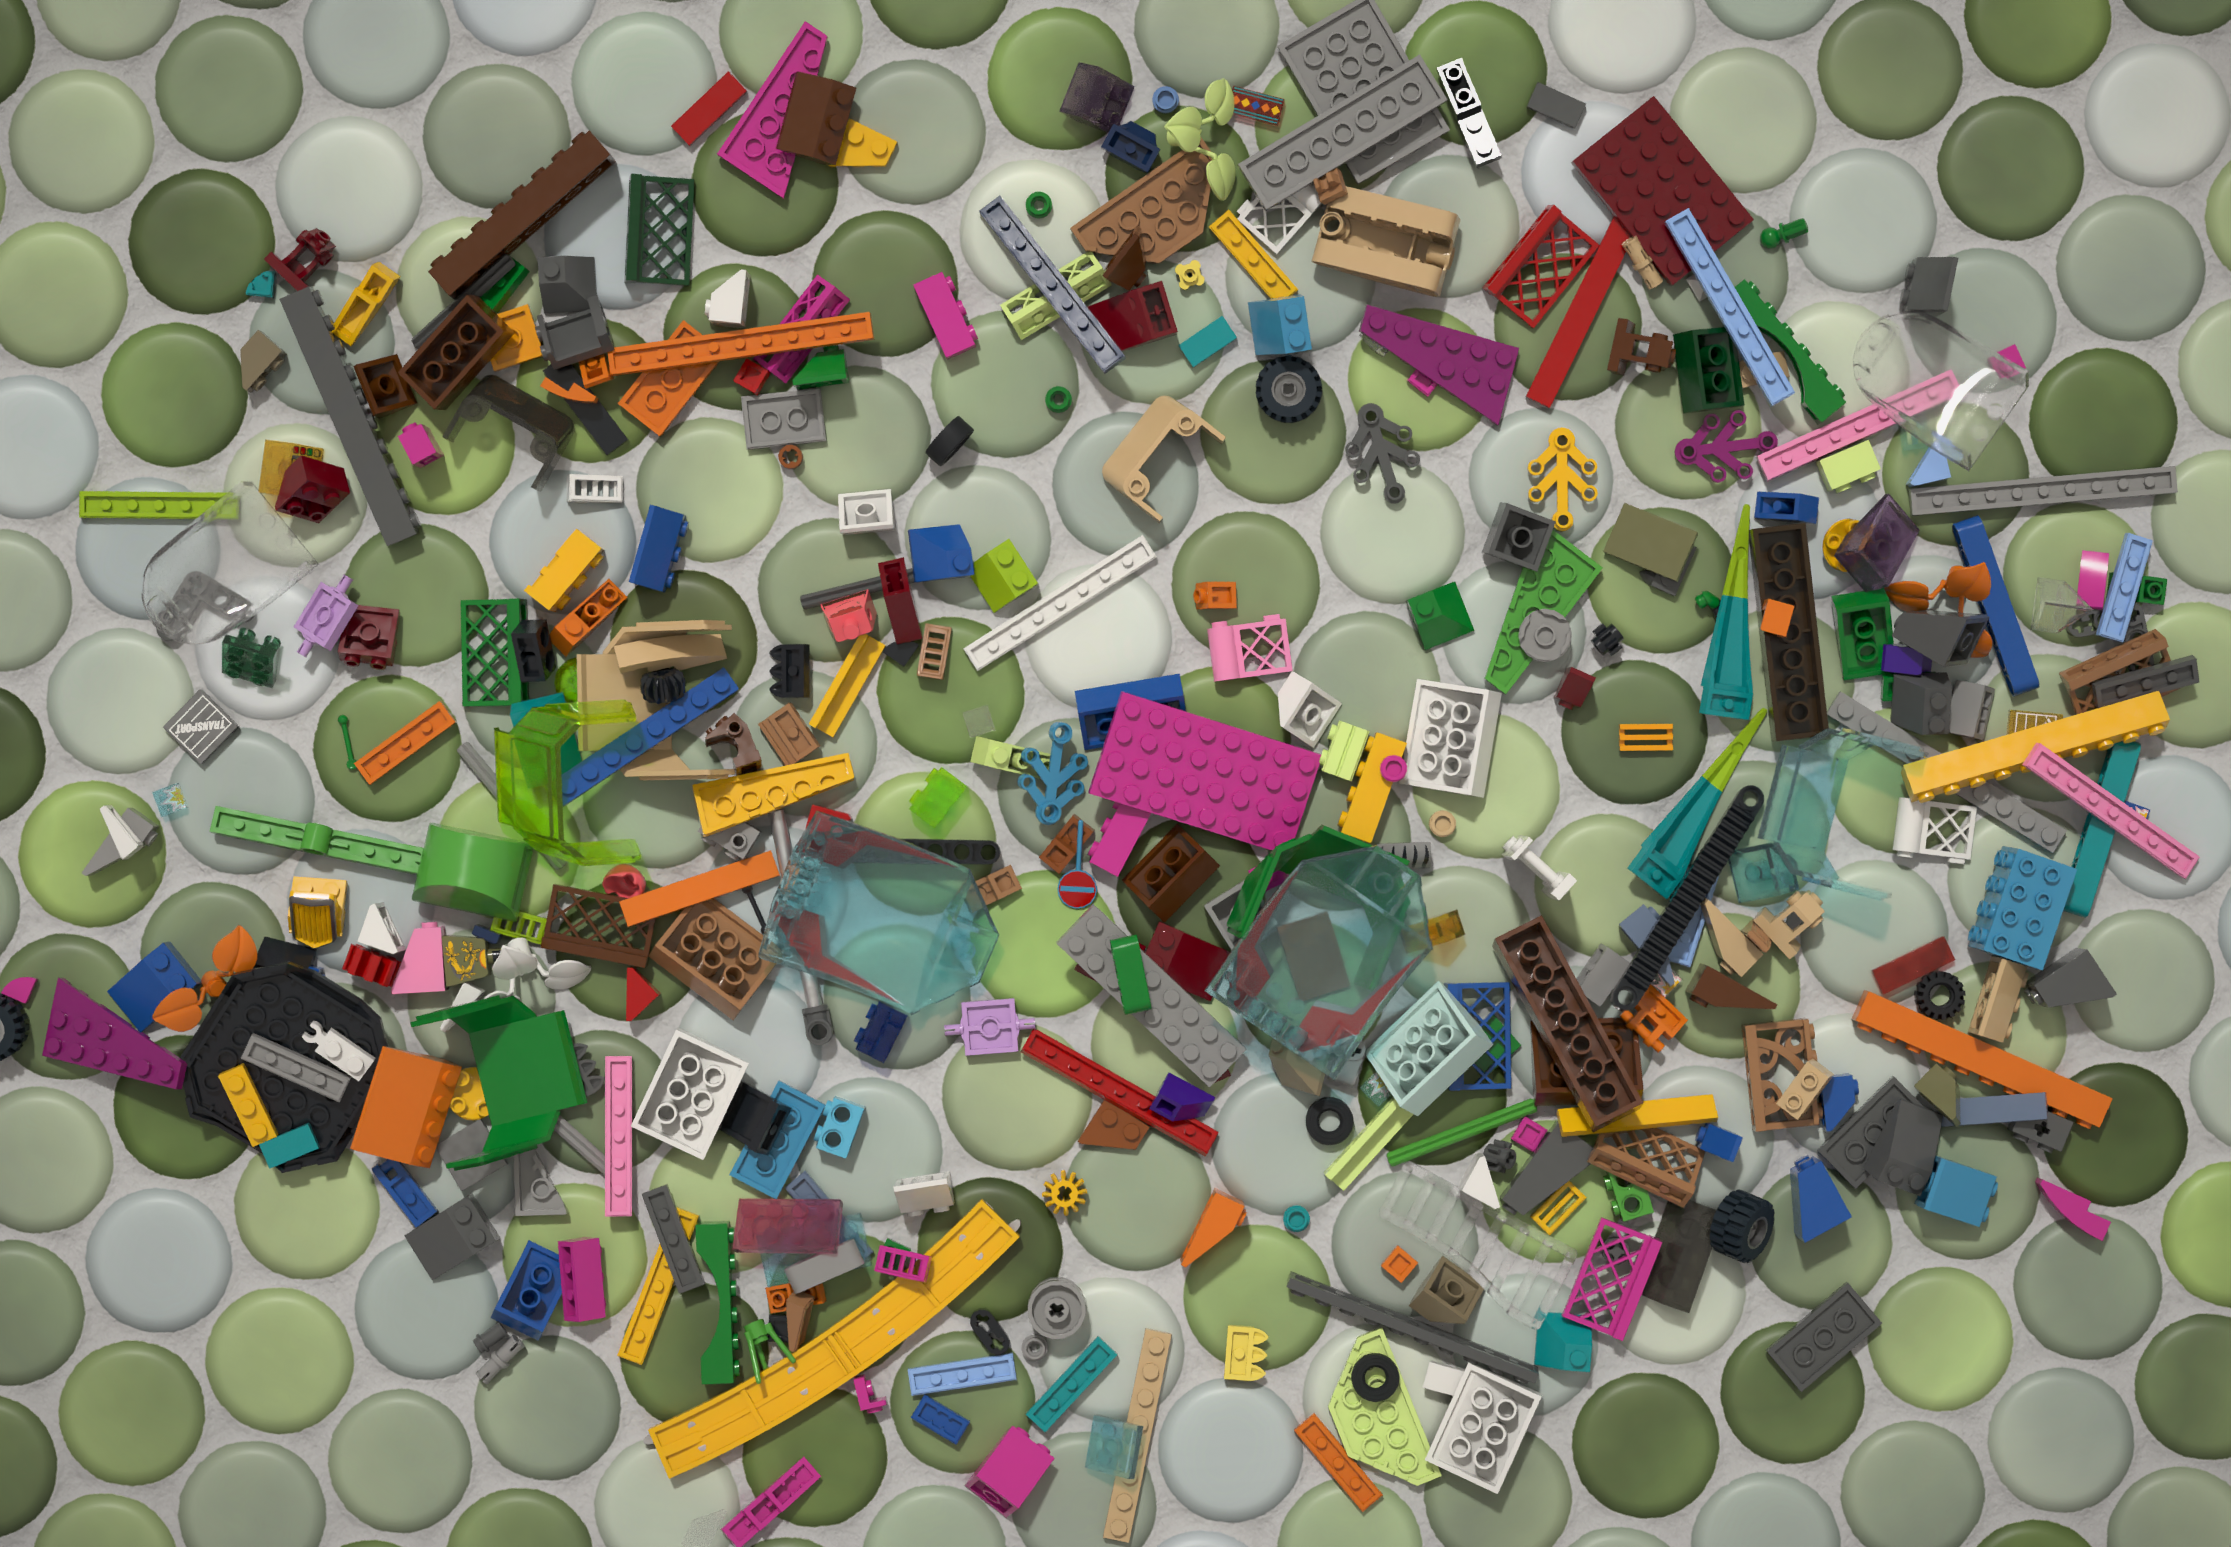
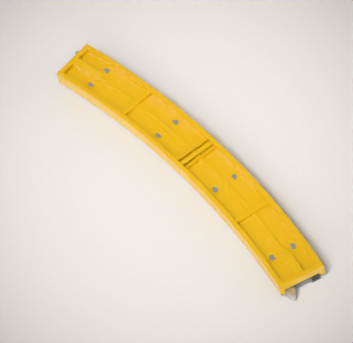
M981 1199L958 1223L924 1253V1255L932 1256L926 1283L897 1276L840 1321L798 1348L795 1352H792L791 1354L796 1359L795 1363H791L788 1357L785 1356L760 1372V1384L756 1383L754 1375L727 1391L671 1419L648 1429L649 1434L644 1438L643 1442L645 1444L654 1443L670 1479L726 1453L792 1417L869 1367L954 1300L1020 1237L1016 1232L1021 1224L1020 1219H1015L1007 1224L987 1202ZM917 1259L913 1272L915 1275H918L920 1259ZM909 1267L905 1269L903 1272L908 1273Z

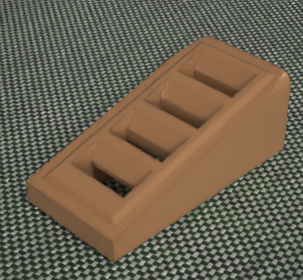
M925 623L917 676L944 680L952 627ZM930 632L945 634V638L929 637ZM928 642L942 644L943 649L927 648ZM926 653L941 655V660L926 658ZM925 663L939 665V671L925 669L924 665Z
M1753 918L1741 932L1760 951L1767 952L1771 947L1772 940L1753 921Z
M793 1292L786 1301L789 1351L795 1352L805 1341L815 1299L813 1295L805 1292L797 1294Z

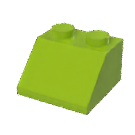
M1007 539L973 562L974 575L970 577L994 613L1039 585L1010 539Z

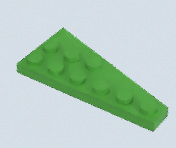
M1554 530L1551 533L1538 571L1522 567L1484 677L1485 680L1505 695L1533 660L1524 653L1518 640L1519 626L1524 618L1533 611L1541 609L1555 610L1566 617L1603 569V567Z

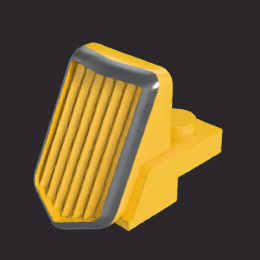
M293 876L292 889L289 895L288 927L289 933H292L295 940L313 949H317L335 942L337 937H342L346 913L344 907L348 886L346 880Z

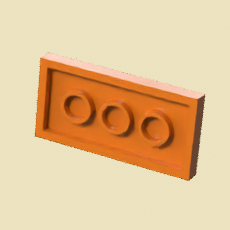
M683 320L668 340L700 336L702 334ZM720 361L642 372L618 404L661 437Z

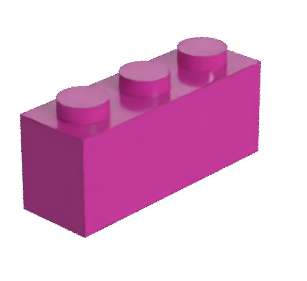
M940 272L914 284L913 286L946 359L948 360L975 348L974 340L978 339L972 324L967 326L963 316L967 315L962 301L956 302L952 292L956 291L951 277H944L943 272Z
M1115 802L1112 807L1116 809L1113 818L1107 817L1100 829L1104 833L1100 843L1094 841L1087 855L1092 857L1090 863L1118 877L1151 813Z
M582 1237L558 1241L564 1321L582 1322L605 1318L606 1300L603 1290L604 1274L601 1266L602 1249L599 1238Z

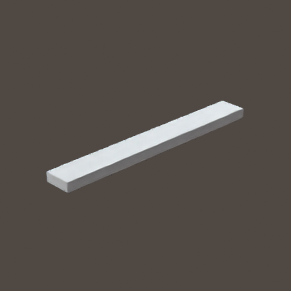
M1142 535L963 649L977 671H979L1148 564L1157 556Z

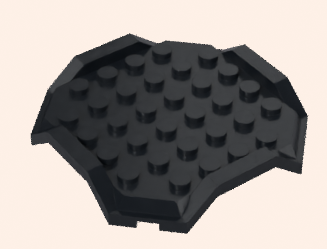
M290 961L233 973L180 1056L187 1063L183 1087L190 1118L215 1125L252 1147L218 1077L220 1073L244 1063L278 1135L310 1123L320 1145L319 1149L275 1167L281 1173H285L310 1165L337 1162L356 1132L382 1047H388L382 1018L361 998L319 972ZM312 1021H317L322 1025L325 1033H328L333 1028L375 1057V1060L360 1081L351 1077L339 1103L241 1059L252 1033L347 1074L315 1052V1049L318 1047L317 1043H308L302 1038L304 1032L312 1036L316 1035V1030L310 1024ZM259 1145L252 1147L262 1153Z

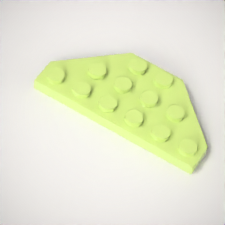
M1382 1327L1357 1336L1328 1404L1348 1457L1362 1461L1416 1486L1441 1477L1439 1467L1425 1460L1430 1445L1399 1368V1385L1395 1393L1388 1399L1380 1402H1371L1360 1397L1355 1391L1351 1381V1373L1355 1363L1361 1357L1371 1353H1380L1389 1357L1398 1368ZM1378 1367L1370 1368L1365 1374L1366 1383L1373 1388L1382 1386L1386 1380L1385 1372Z

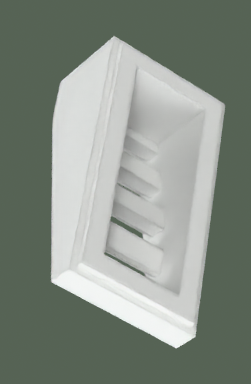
M569 474L567 476V502L622 503L623 476ZM576 482H581L580 495H576ZM587 482H592L591 496H587ZM598 482H603L602 496H598ZM609 482H614L613 497H609Z
M104 805L100 808L122 860L129 859L144 847V844L112 805Z
M469 981L465 982L461 986L452 1006L477 1001L484 995L486 990ZM451 1019L444 1020L440 1030L447 1032L456 1023Z

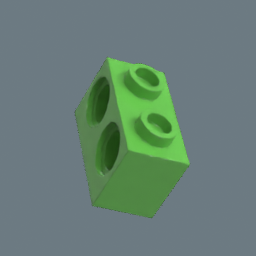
M1606 1171L1607 1175L1603 1176L1607 1191L1612 1190L1614 1196L1611 1206L1615 1217L1620 1216V1219L1624 1222L1654 1213L1647 1190L1630 1182L1625 1185H1618L1616 1181L1617 1176ZM1629 1197H1635L1638 1202L1637 1207L1631 1211L1626 1210L1624 1207L1625 1200Z

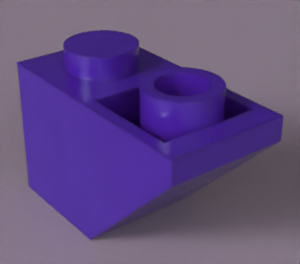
M1168 1072L1149 1109L1171 1121L1204 1117L1215 1097Z

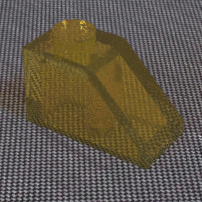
M1456 909L1404 925L1401 935L1408 953L1446 943L1465 935Z

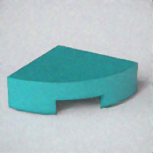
M265 271L255 277L249 283L246 295L274 298L276 271Z

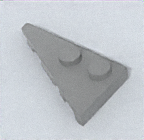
M533 1149L514 1155L515 1216L568 1214V1209L536 1150Z

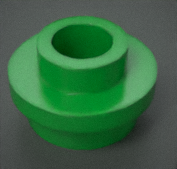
M1034 192L1029 195L1026 200V210L1030 216L1040 219L1046 217L1051 212L1052 201L1046 193ZM1042 201L1044 203L1043 209L1036 210L1034 203Z
M1056 386L1047 392L1045 402L1052 412L1062 413L1071 406L1072 397L1066 388ZM1056 395H1061L1064 398L1062 404L1057 405L1054 403L1053 399Z

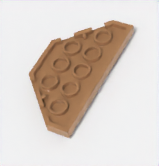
M1201 138L1198 147L1210 151L1206 143ZM1181 150L1076 223L1070 230L1085 251L1114 256L1135 227L1138 226L1142 231L1146 262L1162 263L1203 234L1211 190L1206 175V166L1212 161L1211 157L1196 151L1185 152Z

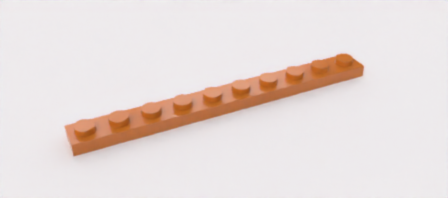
M870 312L614 347L615 350L608 352L610 375L618 376L874 340L872 316Z

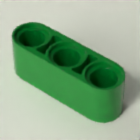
M1137 935L1110 940L1125 1015L1151 1010Z

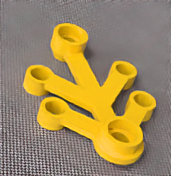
M1561 427L1551 432L1548 439L1549 447L1537 459L1529 462L1527 470L1533 476L1540 475L1544 470V465L1556 455V467L1537 486L1529 489L1528 498L1532 502L1541 501L1544 498V493L1557 481V512L1553 514L1551 520L1556 521L1554 529L1563 532L1570 529L1573 525V516L1568 512V481L1581 493L1584 501L1591 502L1595 500L1598 492L1594 486L1587 485L1567 465L1568 454L1581 466L1583 474L1592 475L1597 470V463L1593 459H1588L1574 446V434L1569 429ZM1564 436L1567 439L1566 445H1559L1557 438ZM1586 462L1593 464L1594 468L1591 472H1587L1584 469ZM1532 463L1540 465L1539 472L1535 473L1531 470ZM1538 489L1541 492L1539 499H1534L1531 496L1532 490ZM1586 489L1593 490L1594 496L1592 498L1585 497L1584 492ZM1564 515L1567 517L1568 522L1566 525L1559 524V516Z

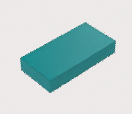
M1221 316L1179 344L1178 347L1194 368L1237 339V336L1224 317Z
M310 1123L259 1144L269 1169L320 1148Z

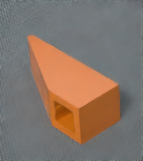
M608 579L553 628L550 633L552 644L567 657L627 599V596Z

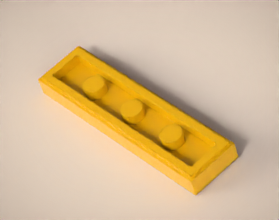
M1227 210L1209 226L1214 235L1270 299L1292 296L1298 291L1296 286L1230 210Z

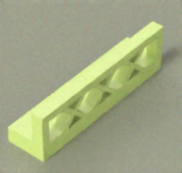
M1086 252L1058 269L1063 277H1069L1067 282L1083 302L1112 285L1109 280L1102 276L1104 269L1092 252ZM1090 261L1093 263V266L1085 271L1080 270L1081 266ZM1035 284L1000 305L1021 340L1060 317L1044 296L1034 298L1040 292ZM1017 305H1023L1022 309L1012 314L1010 312Z
M1392 1097L1324 1171L1325 1176L1344 1191L1413 1114L1401 1108L1395 1098Z

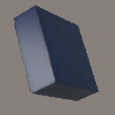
M480 924L475 925L472 931L473 936L493 944L500 943L503 934L493 932L490 928Z

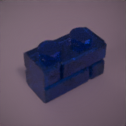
M881 1000L878 1005L872 1003L866 1015V1018L870 1019L866 1029L860 1027L854 1039V1042L858 1043L856 1050L885 1063L909 1014Z

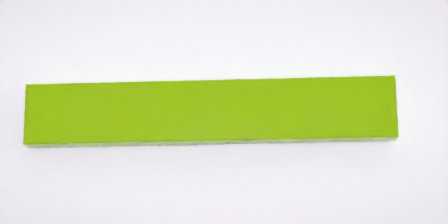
M79 491V518L240 520L241 493Z

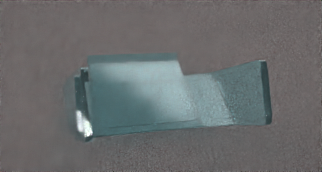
M1843 727L1841 731L1831 728L1825 729L1800 744L1798 748L1782 744L1758 838L1774 841L1773 844L1789 872L1802 876L1803 881L1878 901L1891 898L1892 892L1839 878L1824 853L1849 759L1873 745L1922 758H1928L1929 753L1923 752V747Z

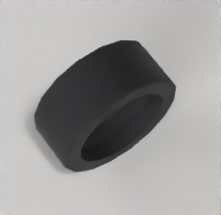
M957 416L938 434L925 453L936 464L943 466L965 444L974 429L960 416Z

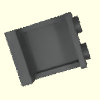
M597 295L587 298L590 307L588 310L548 323L545 322L542 314L537 316L539 326H536L535 330L539 341L544 343V345L540 346L544 361L549 360L554 370L615 350L605 312Z

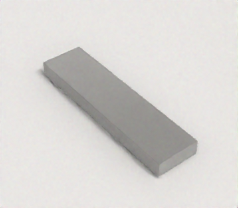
M252 1033L241 1059L339 1103L351 1079V1076L255 1033Z

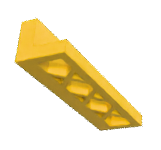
M867 634L858 636L809 725L834 738L886 645Z

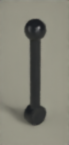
M750 886L742 889L743 893L747 894L760 922L761 933L763 935L770 934L771 930L766 925L752 894L753 887Z

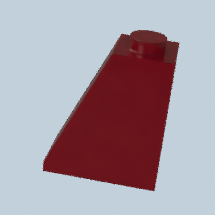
M904 557L878 563L883 595L896 644L923 639Z

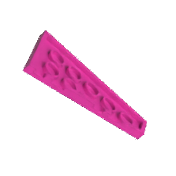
M806 21L717 153L719 157L783 199L785 198L796 156L778 150L776 146L796 72H803L818 76L828 39L827 35Z

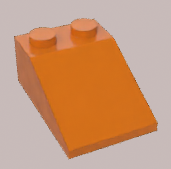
M1214 1188L1181 1256L1182 1266L1187 1267L1231 1233L1236 1225H1242L1247 1214L1242 1200Z

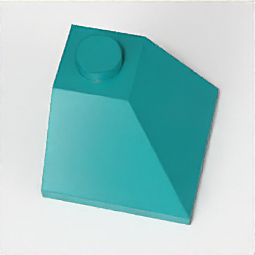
M1538 1311L1534 1365L1566 1371L1590 1372L1592 1328L1562 1317V1313ZM1591 1316L1585 1318V1319H1587V1320L1592 1321V1320H1591Z

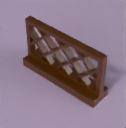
M553 884L544 937H542L540 948L646 968L649 963L650 957L648 956L656 918L647 921L643 925L637 924L638 928L625 936L617 922L624 918V915L615 920L606 907L613 902H619L628 898ZM558 891L568 892L575 902L562 910L557 902ZM575 894L583 895V897L578 900ZM587 897L595 898L601 908L588 915L580 903ZM601 899L609 900L610 902L604 905ZM577 905L586 918L573 926L565 912ZM555 907H556L557 910H558L560 913H558L557 915L554 916ZM604 910L612 923L599 931L591 917ZM562 915L570 929L562 934L551 932L553 920ZM587 920L596 932V934L588 939L582 938L575 929ZM649 924L648 931L646 933L643 927ZM613 925L622 937L615 944L608 943L601 934ZM640 930L646 939L644 950L634 948L627 938ZM572 931L575 934V936L566 934ZM599 936V938L601 939V941L592 940V939H594L595 937ZM625 941V943L627 944V946L618 945V944H620L621 942Z

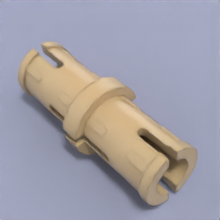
M1630 237L1624 241L1622 246L1633 262L1632 267L1635 271L1639 272L1647 288L1650 290L1660 285L1663 279L1655 269L1651 257L1642 248L1638 237Z

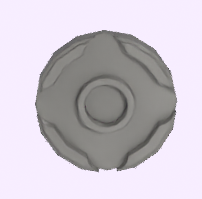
M1541 609L1530 613L1522 621L1518 632L1519 644L1524 653L1535 661L1542 662L1556 660L1565 654L1570 646L1572 637L1571 628L1565 617L1557 611L1550 609Z

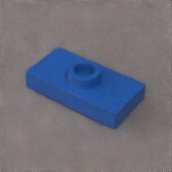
M924 1394L911 1416L915 1421L956 1445L970 1423V1420Z

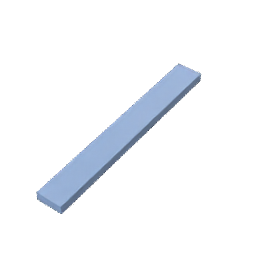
M1689 208L1664 222L1770 407L1795 393L1794 389Z

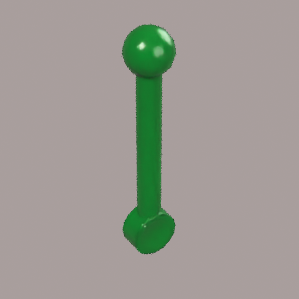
M340 715L338 723L342 726L349 759L347 767L349 769H356L357 767L354 765L356 760L353 757L347 729L348 717Z

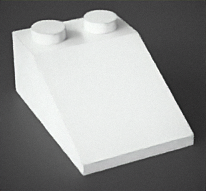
M950 1171L897 1179L894 1185V1193L900 1212L907 1213L908 1217L923 1215V1210L932 1208L934 1213L950 1210L949 1206L955 1203Z

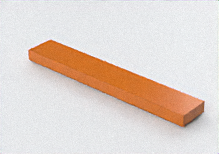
M770 850L619 901L627 927H631L779 877L780 875Z

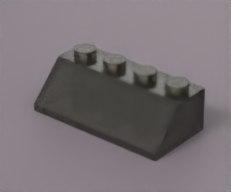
M1692 1199L1683 1208L1667 1200L1655 1237L1662 1241V1245L1642 1296L1686 1313L1690 1312L1712 1250L1710 1227L1717 1208Z

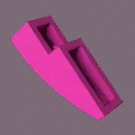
M2037 1177L2035 1183L2055 1210L2081 1231L2103 1241L2111 1222L2087 1211L2091 1203L2090 1200Z

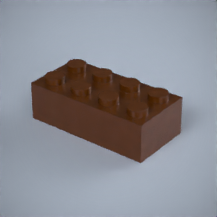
M466 295L399 370L398 374L434 410H446L515 332L479 296Z

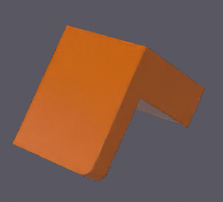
M1765 599L1762 608L1764 614L1760 630L1776 634L1778 637H1786L1794 606L1772 599Z

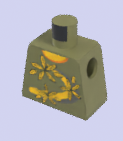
M442 936L446 987L492 975L491 965L498 958L501 948L489 949V942L478 937Z

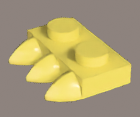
M1228 1325L1224 1379L1255 1381L1266 1375L1262 1368L1252 1364L1267 1357V1354L1262 1349L1253 1346L1263 1343L1268 1339L1269 1336L1265 1332L1252 1326Z

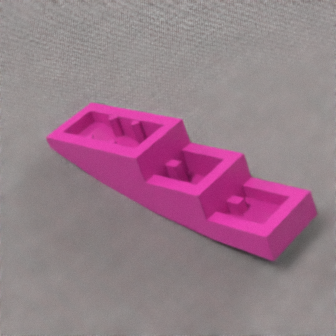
M802 1457L720 1530L735 1547H742L812 1486L821 1475L805 1457Z

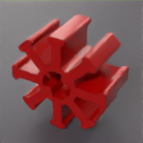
M351 944L342 970L348 971L347 973L363 977L366 981H374L382 986L392 987L401 961L396 960V958L390 955L381 954L380 951L370 950L359 944Z

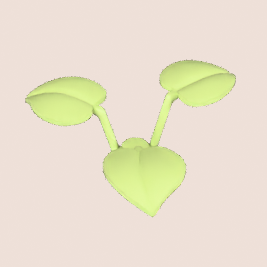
M1225 78L1213 81L1206 90L1205 107L1210 114L1208 118L1202 120L1200 112L1195 107H1186L1177 112L1164 126L1167 130L1169 145L1179 146L1185 152L1196 151L1211 157L1212 161L1206 166V175L1212 191L1220 201L1227 199L1234 185L1236 177L1234 162L1226 153H1221L1217 157L1215 153L1198 146L1201 141V125L1212 122L1214 119L1218 125H1225L1233 115L1234 95Z

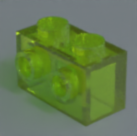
M943 767L939 770L934 768L925 779L928 783L923 791L918 789L909 800L912 804L909 810L933 828L938 826L967 787L966 784Z

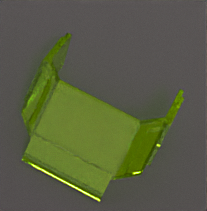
M626 700L545 704V707H532L510 732L502 731L499 727L494 728L498 822L513 826V829L524 838L523 840L536 851L581 866L634 863L636 860H640L641 853L635 839L567 843L564 840L560 747L581 725L635 722L636 713L631 702Z

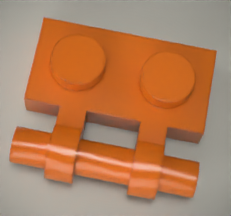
M1651 984L1636 1005L1635 1009L1637 1012L1635 1015L1630 1011H1623L1619 1015L1626 1022L1625 1026L1630 1031L1634 1030L1644 1039L1642 1042L1647 1047L1651 1046L1657 1053L1665 1046L1658 1039L1661 1034L1667 1040H1670L1688 1021ZM1644 1018L1655 1027L1652 1032L1641 1023Z

